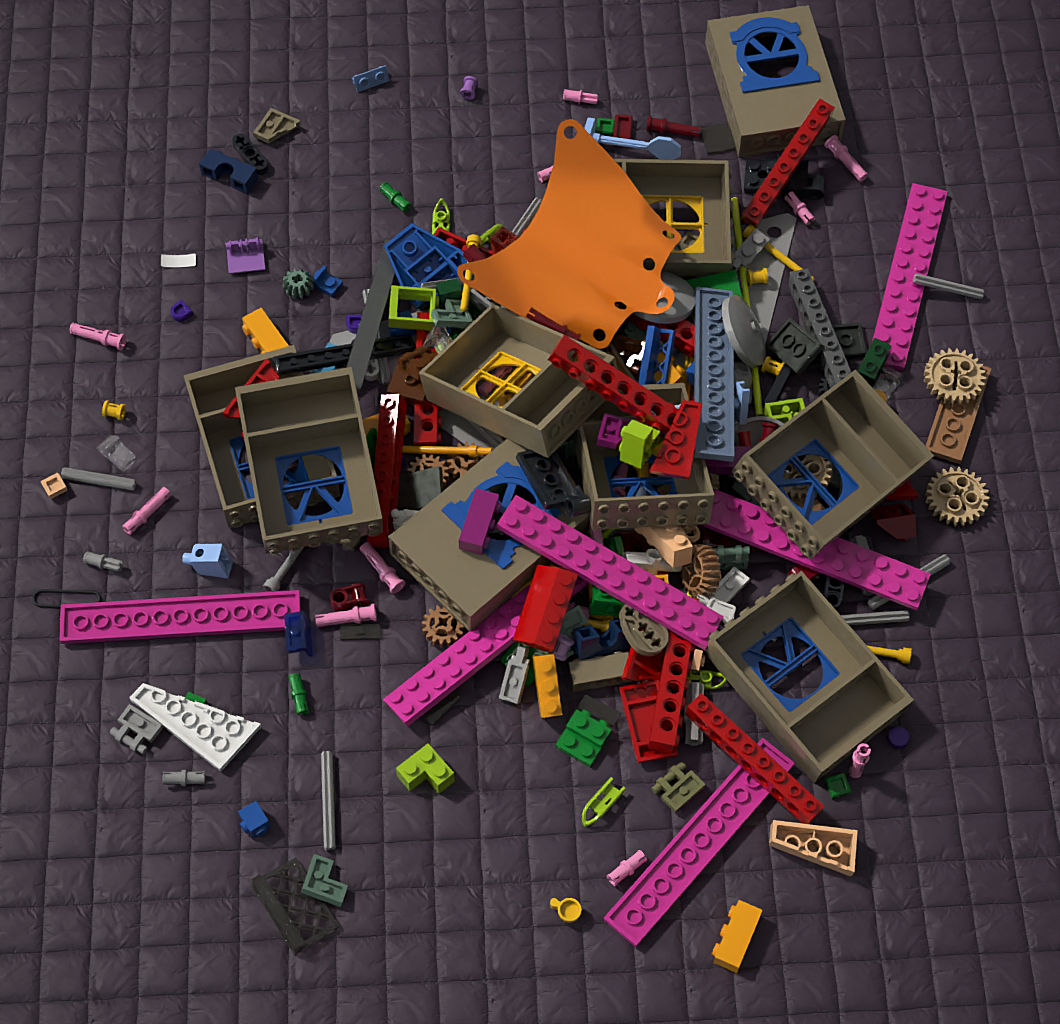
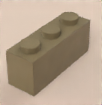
M619 651L608 656L599 655L591 659H575L569 662L568 671L573 692L632 682L621 679L629 655L628 652L623 653Z

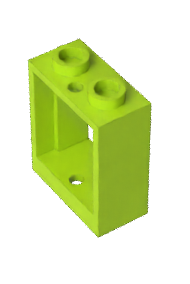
M391 286L388 327L433 331L435 323L431 314L435 307H439V296H436V289ZM398 299L430 301L429 319L397 317Z

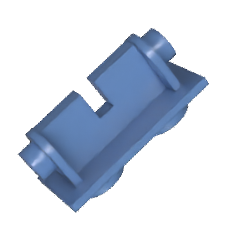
M386 65L354 75L352 78L357 92L390 81Z

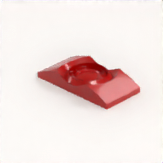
M659 680L619 687L623 711L638 764L678 756L676 746H674L672 753L648 748ZM662 726V729L665 731L671 730L668 726Z

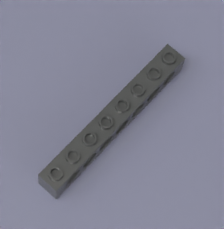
M808 268L791 271L788 287L804 326L809 334L825 346L817 357L831 389L848 376L851 370Z

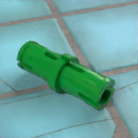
M387 182L380 186L379 191L387 196L389 201L397 205L403 212H407L411 208L409 206H412V204L402 196L400 191L393 189Z
M291 674L288 676L291 685V698L294 699L296 713L300 715L301 712V715H305L310 711L305 696L307 692L303 687L301 674Z

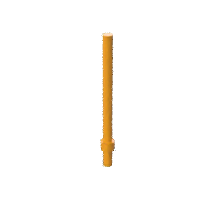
M470 445L469 447L403 446L402 453L456 454L478 457L479 455H488L493 451V448L479 447L478 445Z

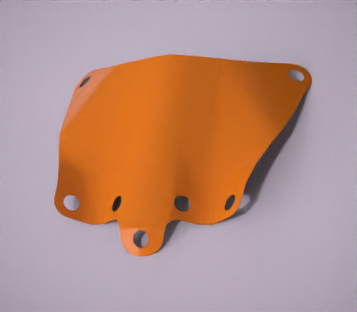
M568 119L561 122L558 126L554 164L548 186L538 212L529 227L517 240L500 252L483 260L460 265L457 268V274L463 283L521 317L525 318L527 313L535 316L529 312L530 308L533 307L559 325H567L569 330L576 334L580 333V340L594 348L603 349L610 344L618 328L631 313L659 314L667 311L672 306L674 292L662 282L660 274L673 248L680 242L681 235L664 222L650 207L624 170L576 120ZM568 126H572L577 130V134L573 139H568L564 135V130ZM663 231H669L673 233L674 238L670 239L665 237L663 235ZM646 258H651L655 262V268L651 271L646 270L643 266V261ZM465 270L471 271L475 279L472 281L467 280L463 272ZM660 298H667L668 300L667 305L664 307H657L656 303ZM622 302L627 306V308L619 309L614 305V303ZM596 329H602L605 332L606 337L603 341H597L594 338L593 333Z

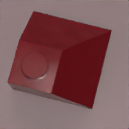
M904 503L875 507L868 513L879 526L896 539L905 541L909 540L910 537H916L915 514Z

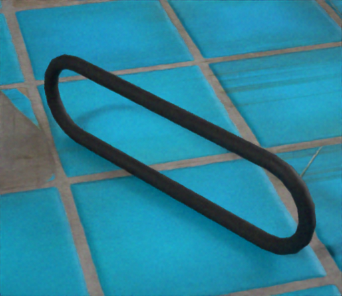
M40 589L32 597V601L37 607L61 608V605L38 604L35 601L38 593H92L97 595V602L101 601L100 594L91 590Z

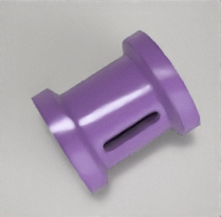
M467 76L464 78V87L461 89L460 95L465 99L472 100L475 98V89L478 87L479 81L475 77Z

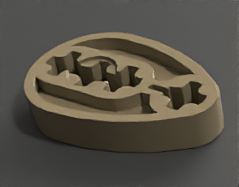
M624 605L619 613L620 625L632 648L644 656H655L661 653L669 638L667 628L632 607ZM626 612H627V613H630V612L633 613L632 616H630V615H629V616H626L625 614H626ZM639 627H640V628H643V627L646 628L645 631L642 630L641 632H640L638 629H639ZM646 635H652L651 639H645ZM652 642H653V643H656V642L659 643L658 646H654V647H653L651 644H652Z

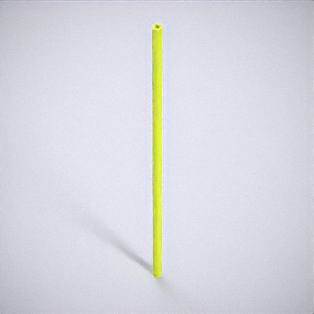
M733 197L731 198L733 202L732 215L737 250L743 244L738 198ZM741 266L739 268L742 298L751 308L746 267ZM758 366L755 368L750 367L756 417L763 416Z

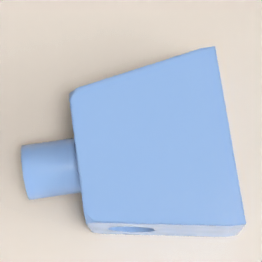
M195 544L192 553H184L182 559L183 564L192 565L200 575L229 578L233 560L222 544Z

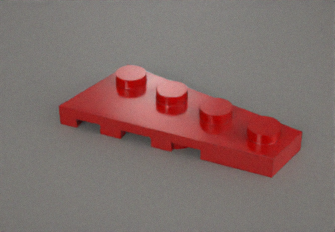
M682 401L671 428L650 469V473L689 480L703 403Z

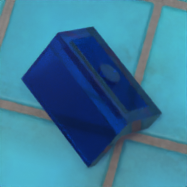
M304 611L284 614L287 652L291 654L305 651L309 657L313 656L310 618Z

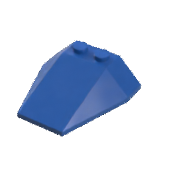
M412 223L384 245L400 286L420 288L421 284L425 282L459 278L457 268L467 263V260L463 257L464 252L461 249ZM409 300L416 309L430 306V301Z

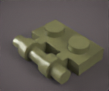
M680 762L677 766L673 765L669 769V773L663 778L660 777L656 780V784L651 788L655 794L661 790L665 791L661 796V800L674 813L678 812L706 785L692 770L685 775L682 772L686 769V765L683 762ZM674 778L678 779L679 781L672 787L669 785Z

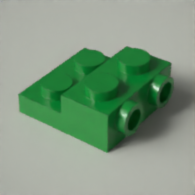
M576 709L567 723L565 731L555 744V748L590 768L610 738L612 729L609 728L610 725L606 721L599 720L598 722L594 720L590 712Z

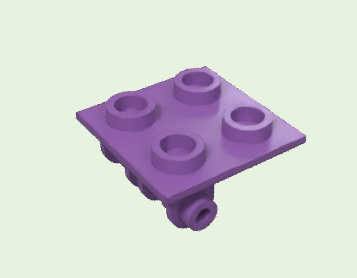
M256 237V239H249V241L247 239L245 241L240 239V242L229 240L228 243H225L229 274L265 270L262 239Z

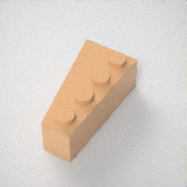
M680 525L635 528V531L639 535L642 534L647 539V543L650 546H654L658 553L673 568L692 563L693 546Z
M773 820L770 828L769 846L845 875H853L855 871L857 830Z

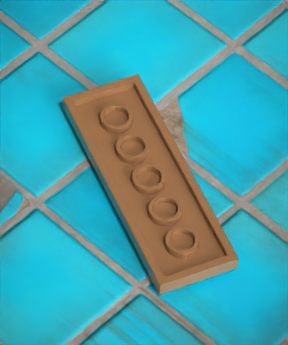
M955 363V369H954V372H953V373H954V381H953V386H952V389H953V390H955V383H956L955 375H956V370H957V363ZM982 367V370L986 371L984 375L986 377L985 386L981 394L976 396L975 400L970 398L969 403L963 400L961 405L955 401L951 405L950 400L944 403V398H941L926 443V447L934 456L958 464L961 463L991 368Z

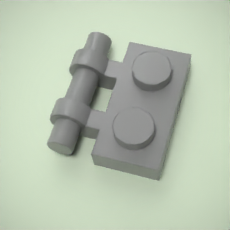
M129 704L117 720L123 726L120 730L113 727L110 730V734L118 742H124L129 745L131 750L144 754L147 751V747L142 742L147 740L152 743L162 730L163 724ZM130 730L137 734L135 739L127 735Z

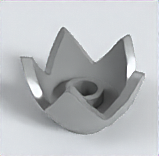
M743 363L734 364V387L736 382L744 381L745 389H749L752 385V374L749 367Z

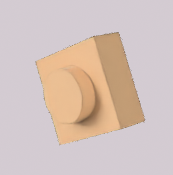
M58 473L40 481L50 499L68 491Z
M694 649L691 669L699 671V667L704 666L706 655L702 654L703 650Z

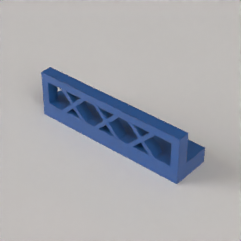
M648 325L639 384H667L675 330L660 329L656 326ZM661 333L669 334V340L664 345L660 342ZM663 351L666 354V358L660 364L657 357ZM658 370H661L663 373L662 379L656 382L654 375Z

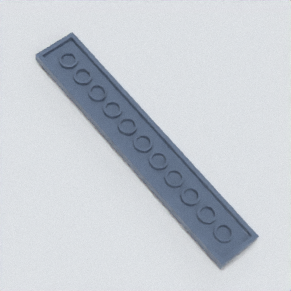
M696 287L694 402L703 404L694 458L733 462L734 353L722 318V303L725 298L733 295V291L703 287Z

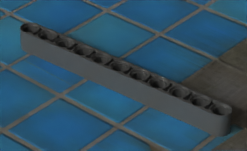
M385 239L347 363V367H352L357 395H359L395 274L384 248V245L390 241L388 239Z

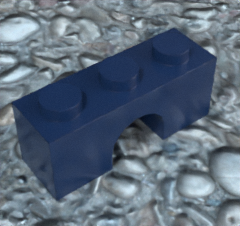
M209 149L199 163L201 175L215 181L225 173L232 174L230 176L232 188L246 194L249 193L258 180L257 170L253 165L243 163L235 157L224 155L221 151Z
M620 619L611 620L608 630L602 635H598L592 625L573 629L572 640L574 644L571 648L579 660L631 648L622 631Z

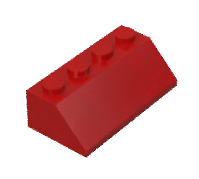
M537 565L512 641L548 653L554 650L578 576L577 573L559 567Z

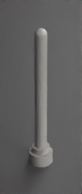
M301 547L300 550L292 551L275 576L266 580L263 585V589L266 592L279 591L280 581L304 547Z

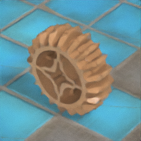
M704 544L693 545L692 563L682 565V575L680 577L683 579L682 585H685V591H688L689 595L697 597L700 594L708 597L716 592V588L719 587L718 581L721 580V564L718 562L719 556H716V550H713L712 546Z

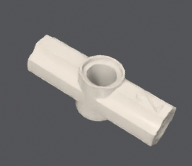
M648 549L646 553L625 552L622 554L623 558L652 575H656L658 571L678 572L682 569V566L673 568L656 549Z

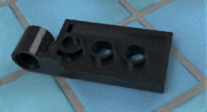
M746 160L744 193H756L766 179L759 178L761 174L768 176L778 160ZM802 160L781 193L794 192L798 193V198L820 200L825 196L826 179L821 175H808L809 160Z
M533 450L517 453L516 460L544 510L562 506L569 517L591 512V501L588 495L584 494L580 485L575 486L555 451L548 458ZM546 479H549L550 481H553L555 483H549Z

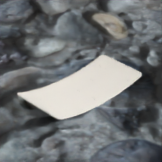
M196 254L161 255L162 267H190L196 265Z

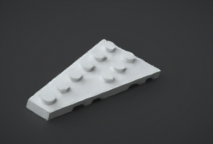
M144 683L129 698L131 702L150 717L163 724L164 728L220 772L262 727L260 723H253L245 720L243 717L227 714L223 710L187 700L179 695L175 696L166 693L165 690Z

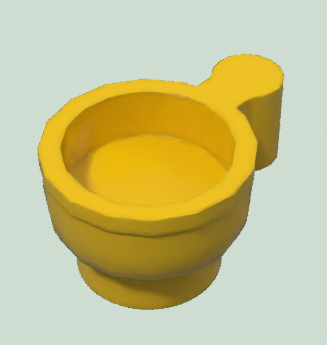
M556 898L550 900L551 909L558 910V915L564 922L572 923L580 917L582 909L576 899L565 898L561 902Z

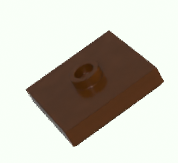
M397 362L387 394H400L404 400L423 404L426 395L421 380L418 381L406 372V364L399 365Z

